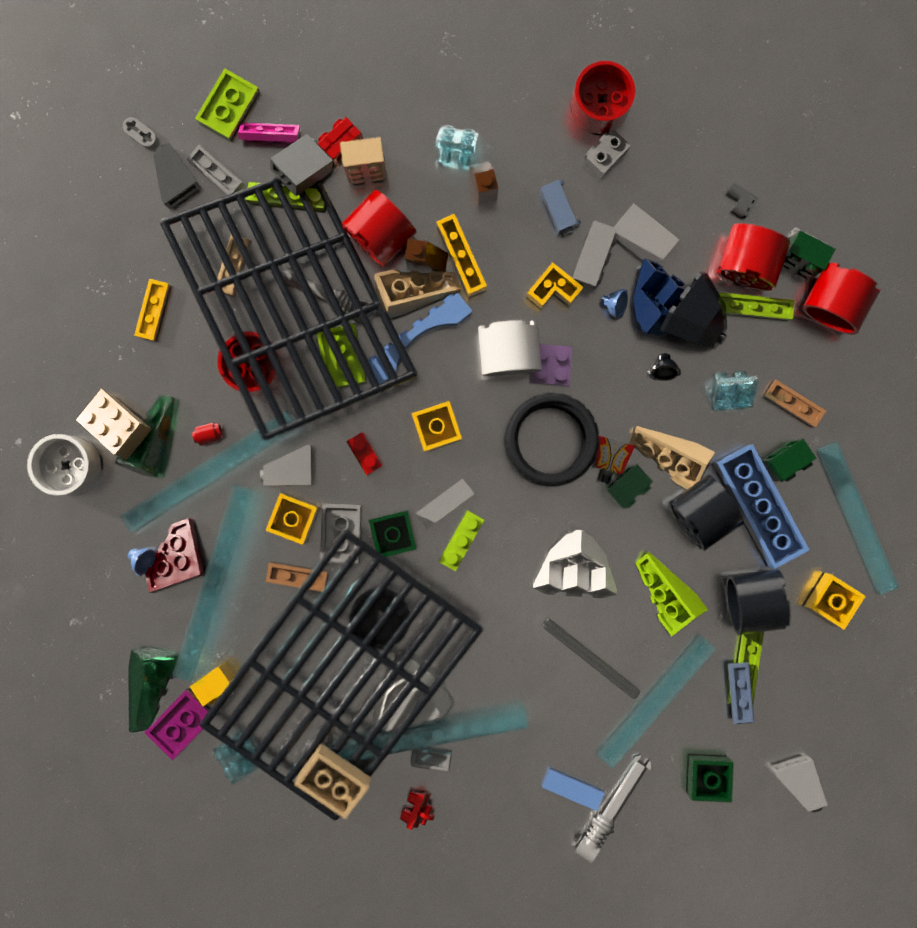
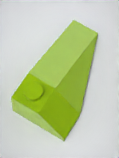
M650 552L646 553L636 562L644 585L648 586L652 596L650 599L652 603L656 604L659 611L657 616L671 637L708 610L699 596Z

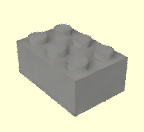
M595 220L593 221L572 277L575 281L592 288L596 284H601L604 272H601L603 265H608L611 253H608L609 249L615 246L619 235L616 234L617 228Z

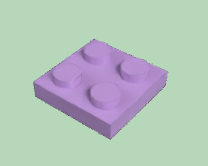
M540 344L542 371L531 373L530 383L570 386L573 347Z

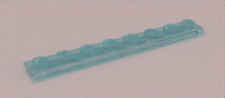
M833 442L817 449L877 593L882 595L899 588L838 442Z
M699 635L602 747L597 756L613 769L716 648Z

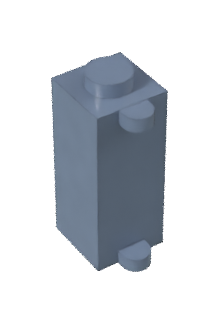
M557 180L542 186L539 191L557 235L561 233L567 235L574 231L573 228L582 223L580 219H575L562 189V185L565 184L564 180Z

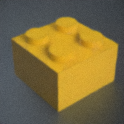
M450 401L412 413L424 452L462 440Z
M280 493L266 531L304 545L308 540L320 507Z
M824 573L804 607L837 628L845 630L866 596L834 575Z

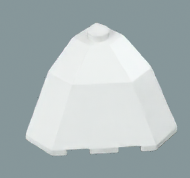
M576 530L574 533L565 535L550 550L533 584L534 589L548 595L566 592V596L582 597V593L592 595L593 598L601 599L617 595V588L605 553L595 538L583 530Z
M398 653L393 661L397 663L403 655ZM410 659L404 669L414 675L420 665ZM387 668L381 683L391 672V669ZM426 671L420 681L430 687L435 678ZM399 675L374 706L371 722L373 726L376 725L408 683ZM441 686L410 727L422 725L423 722L433 719L435 721L444 719L454 705V702ZM414 687L382 730L387 733L395 732L424 693Z

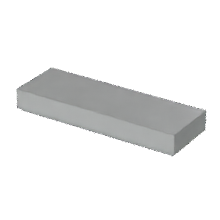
M200 144L187 157V160L227 195L238 192L244 185L238 177Z
M462 478L418 511L416 515L426 529H428L473 496L474 493Z

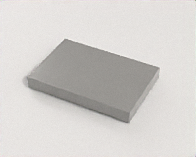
M634 203L614 226V228H617L616 234H619L617 242L640 261L646 258L660 264L679 241L677 237Z
M322 504L320 560L342 530L348 529L361 539L362 505ZM346 539L329 563L344 564L356 548V545ZM360 556L354 564H360Z

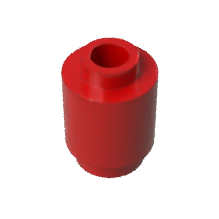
M213 422L195 427V432H192L195 444L198 443L200 446L218 442L219 439L223 438V432L220 424H214Z

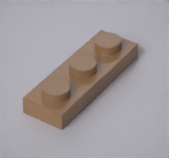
M778 380L773 381L764 396L813 428L817 427L826 410Z
M269 562L266 582L300 588L313 569ZM322 571L309 590L323 592L326 588L328 572Z

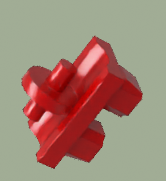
M415 791L409 793L407 802L415 806L413 811L406 808L401 813L400 819L407 824L406 828L413 830V828H418L419 824L426 825L427 820H434L435 815L431 813L433 806L428 804L431 794Z

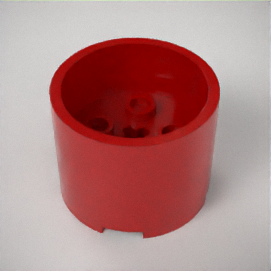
M598 61L590 64L580 73L571 99V110L575 122L583 130L589 133H611L613 129H618L624 123L635 98V83L628 70L616 62Z
M376 189L341 223L351 238L382 267L407 244L408 239H412L417 234V230L408 218L385 195Z
M734 224L731 227L717 274L732 283L736 281L747 285V288L772 291L773 287L776 288L790 240L786 236L765 227L752 224Z
M828 263L826 269L820 273L802 309L810 318L832 330L856 335L881 290L876 288L877 282L866 274L854 268L852 270L839 268L840 265L838 263Z
M243 332L252 351L263 347L256 332ZM234 334V336L226 341L233 359L244 355L242 347ZM278 349L275 353L285 371L284 358ZM219 350L217 366L220 376L230 387L239 391ZM266 354L256 358L272 391L279 385L280 380ZM246 363L237 366L251 396L264 395L251 366L249 368Z

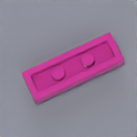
M241 123L238 137L239 140L249 142L260 140L265 142L283 141L285 143H293L299 139L300 125Z

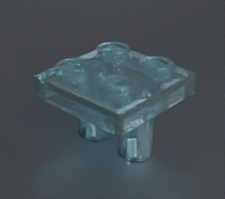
M450 125L440 126L435 142V147L440 148L438 161L443 163L445 155V163H450L451 152L455 150L459 151L457 164L462 166L463 159L465 158L464 166H470L471 153H475L479 133L472 129H455L454 126Z
M743 370L742 376L740 371L734 373V377L727 378L726 372H722L723 377H721L720 372L715 374L716 385L712 402L713 410L753 407L758 386L757 376H747L746 371Z
M245 730L238 732L231 739L237 741ZM248 739L243 747L253 753L255 749ZM224 743L213 749L214 756H217L216 760L222 765L223 773H226L225 777L229 778L232 785L238 783L258 768Z

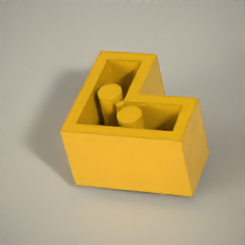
M552 262L529 290L526 297L541 309L553 294L570 306L582 291L583 286Z
M224 662L192 684L190 688L202 706L207 703L211 706L216 702L235 674L228 663Z

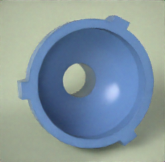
M621 289L609 295H604L601 305L607 307L613 317H623L628 303V291Z
M134 548L128 553L132 570L138 576L145 574L156 559V553L150 548H141L139 550Z

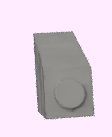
M306 445L264 465L263 470H260V481L263 482V486L314 485L313 446Z
M809 756L770 767L771 772L808 812H819L822 810V807L828 806L813 759Z

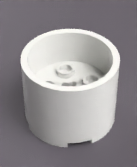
M522 320L492 323V325H489L490 328L486 329L485 326L478 327L482 376H514L542 371L537 321H530V324H526Z
M62 434L50 435L38 441L32 448L27 463L28 473L35 486L45 493L51 495H78L89 491L98 482L102 472L100 453L86 439ZM67 462H70V463H69V466L71 467L70 469H67V468H68V465L66 464Z

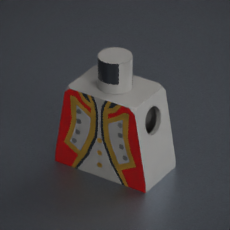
M598 436L600 439L599 450L597 451L593 468L601 470L599 482L610 484L613 474H623L635 445Z

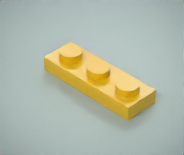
M149 279L134 336L152 341L156 340L170 284Z

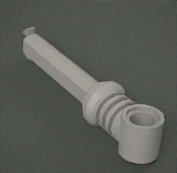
M278 266L285 282L302 290L294 272ZM305 278L313 295L328 302L329 307L334 311L322 285ZM344 289L333 290L344 313L355 310ZM360 300L362 306L371 304L367 300ZM373 312L367 314L370 321L373 319ZM359 317L355 318L356 321L362 324Z
M641 755L633 758L636 760L604 812L597 815V817H593L592 825L594 827L589 828L591 831H587L588 836L585 835L574 852L590 864H592L601 850L602 846L600 844L603 845L605 843L603 840H607L605 836L615 832L613 830L615 827L614 821L647 769L651 770L650 761L646 767L638 762Z

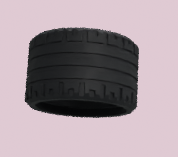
M544 393L528 399L516 409L505 430L504 447L509 463L522 478L536 485L554 487L566 485L577 480L592 466L599 450V430L597 423L594 421V416L579 400L563 393ZM555 408L565 411L574 418L581 429L583 446L580 456L575 464L561 473L548 474L534 469L525 461L520 452L518 435L521 424L526 417L539 409Z

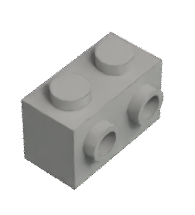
M614 129L610 134L606 132L599 140L601 143L596 148L593 146L586 153L585 164L601 179L629 151L631 146Z

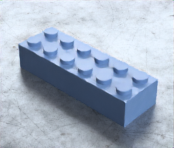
M753 444L746 445L713 463L769 568L776 569L810 551Z

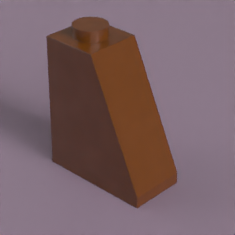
M487 161L470 165L469 168L478 204L497 200L499 188L494 168Z
M408 239L405 254L407 267L446 272L448 252L428 241Z

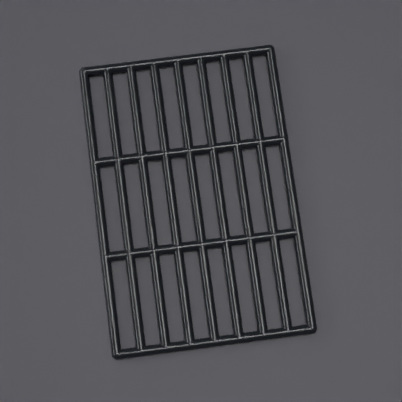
M278 177L160 220L164 234L258 431L265 441L417 377V371L347 232L342 227V222L321 180L314 185L320 193L339 234L328 238L306 192L303 191L299 194L300 200L321 240L310 245L283 191L281 184L284 183ZM274 188L303 247L302 249L292 252L263 191ZM256 195L285 255L273 258L244 198ZM238 202L266 260L265 263L255 266L226 204ZM219 208L245 261L247 270L239 273L236 272L207 211ZM200 214L229 274L228 277L220 280L217 279L189 218ZM182 222L210 284L199 288L170 227L174 223ZM343 241L373 303L362 306L332 245ZM325 248L355 310L344 314L314 252ZM307 255L337 315L336 318L326 321L296 259ZM289 262L319 325L308 329L278 266ZM271 270L301 332L289 335L259 273ZM252 276L280 333L281 340L274 343L270 342L241 280ZM234 284L263 347L252 351L222 289L223 287ZM215 291L244 355L233 359L207 305L204 294ZM375 310L378 311L408 371L398 377L367 316L368 313ZM360 318L390 380L379 384L348 321ZM341 324L372 388L361 392L330 328ZM321 332L324 333L354 394L353 396L342 399L312 337L313 335ZM305 339L335 401L334 404L324 407L293 343ZM283 347L287 348L317 411L308 415L305 414L275 353L276 350ZM268 355L298 419L289 423L286 422L256 358ZM246 362H249L279 427L270 431L267 430L237 367Z
M344 529L202 719L200 727L336 821L340 818V815L295 785L293 779L335 726L343 732V735L331 750L338 755L350 738L355 740L360 746L348 762L354 766L364 752L369 750L376 755V758L364 773L371 777L483 632V627L351 531ZM345 540H349L356 545V548L315 603H311L304 598L305 594ZM364 551L373 560L331 616L321 610V607ZM381 563L390 570L346 628L337 620ZM399 576L407 583L363 640L354 633L394 578ZM414 587L423 596L383 649L378 651L370 644ZM431 599L440 606L401 659L395 663L387 657ZM300 604L308 610L307 614L269 665L264 667L256 660L296 606ZM449 612L457 619L415 674L412 675L404 669L405 665L444 614ZM315 616L318 617L325 624L284 679H281L273 673L312 619ZM464 623L473 630L432 685L430 687L427 686L420 679ZM330 629H335L342 634L301 690L298 691L290 683ZM350 640L358 648L315 703L306 695L346 642ZM364 652H367L375 659L332 715L323 706ZM381 663L391 669V672L350 726L339 720ZM250 668H253L261 674L222 728L220 730L217 729L210 722ZM399 675L408 683L366 738L356 732L357 728ZM270 680L278 687L239 739L234 741L227 736V733L265 682ZM416 687L424 695L386 745L380 749L372 742L413 688ZM283 692H287L294 699L256 750L251 753L243 747ZM300 703L311 709L270 765L260 759L261 755ZM318 714L327 721L289 773L284 776L276 770Z

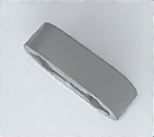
M134 117L124 120L123 130L128 136L147 149H152L157 145V135ZM129 125H135L139 131L130 130ZM145 134L147 137L151 136L152 141L146 142L142 135Z

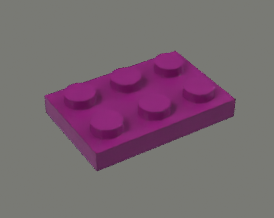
M186 689L144 733L173 761L203 730L200 727V722L209 709L205 705L202 706L197 697Z

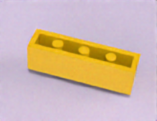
M455 214L437 221L438 231L468 298L487 290L485 280Z

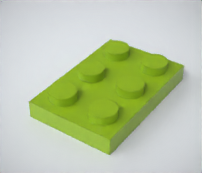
M224 68L195 118L196 121L231 140L258 94L259 88Z
M351 324L350 326L359 342L356 324ZM342 326L330 328L357 384L366 383L365 372ZM318 333L317 337L321 356L337 388L349 386L324 333Z

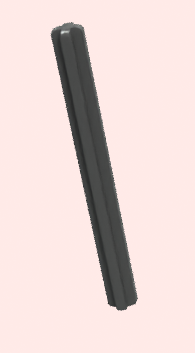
M550 619L545 621L543 624L545 630L631 698L635 699L640 694L639 689Z

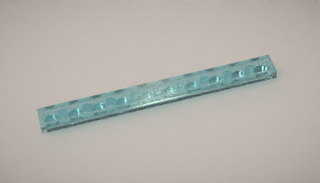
M288 410L282 413L287 423L294 421ZM276 418L265 423L268 431L279 427ZM258 429L254 430L120 516L130 533L136 531L291 431L265 441L262 439Z

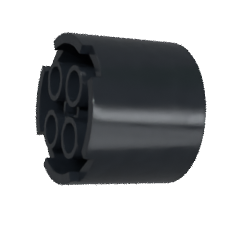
M707 475L668 502L672 513L679 520L686 534L703 551L744 524L743 517L732 498L711 475Z
M779 569L728 575L726 582L728 610L732 626L737 635L786 629L785 626L790 625V601L787 600L786 591L783 588L786 587V583Z
M379 585L365 590L355 600L350 611V623ZM388 586L354 633L364 640L379 620L377 617L379 611L384 613L400 590ZM407 597L370 644L376 649H383L411 612L412 607ZM408 628L407 631L403 634V636L400 638V640L397 642V644H398L400 641H402V639L406 636V634H407L409 628Z

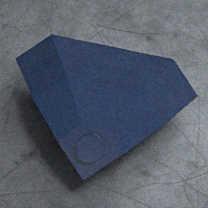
M646 258L642 261L634 294L636 320L640 323V328L644 333L660 336L667 334V332L660 330L669 310L673 306L677 307L680 304L681 300L679 298L686 289L683 287L685 282L674 274L670 277L663 266Z

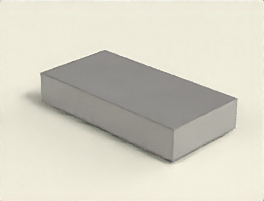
M413 745L410 766L449 772L452 751Z

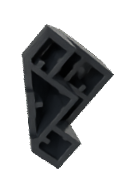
M704 271L698 272L694 277L691 287H687L680 296V304L677 307L673 306L669 310L660 330L695 344L714 348L719 346V344L722 345L727 337V334H725L727 330L726 304L708 274Z

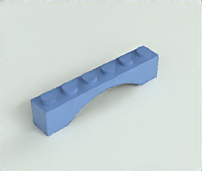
M458 293L455 295L450 294L443 300L444 304L442 306L432 308L428 312V317L424 320L422 318L417 320L412 325L413 329L409 332L405 330L399 337L407 350L424 333L440 327L458 326L471 316L473 311ZM389 343L383 349L395 373H397L401 357L395 345ZM374 355L368 359L379 384L390 380L379 356Z

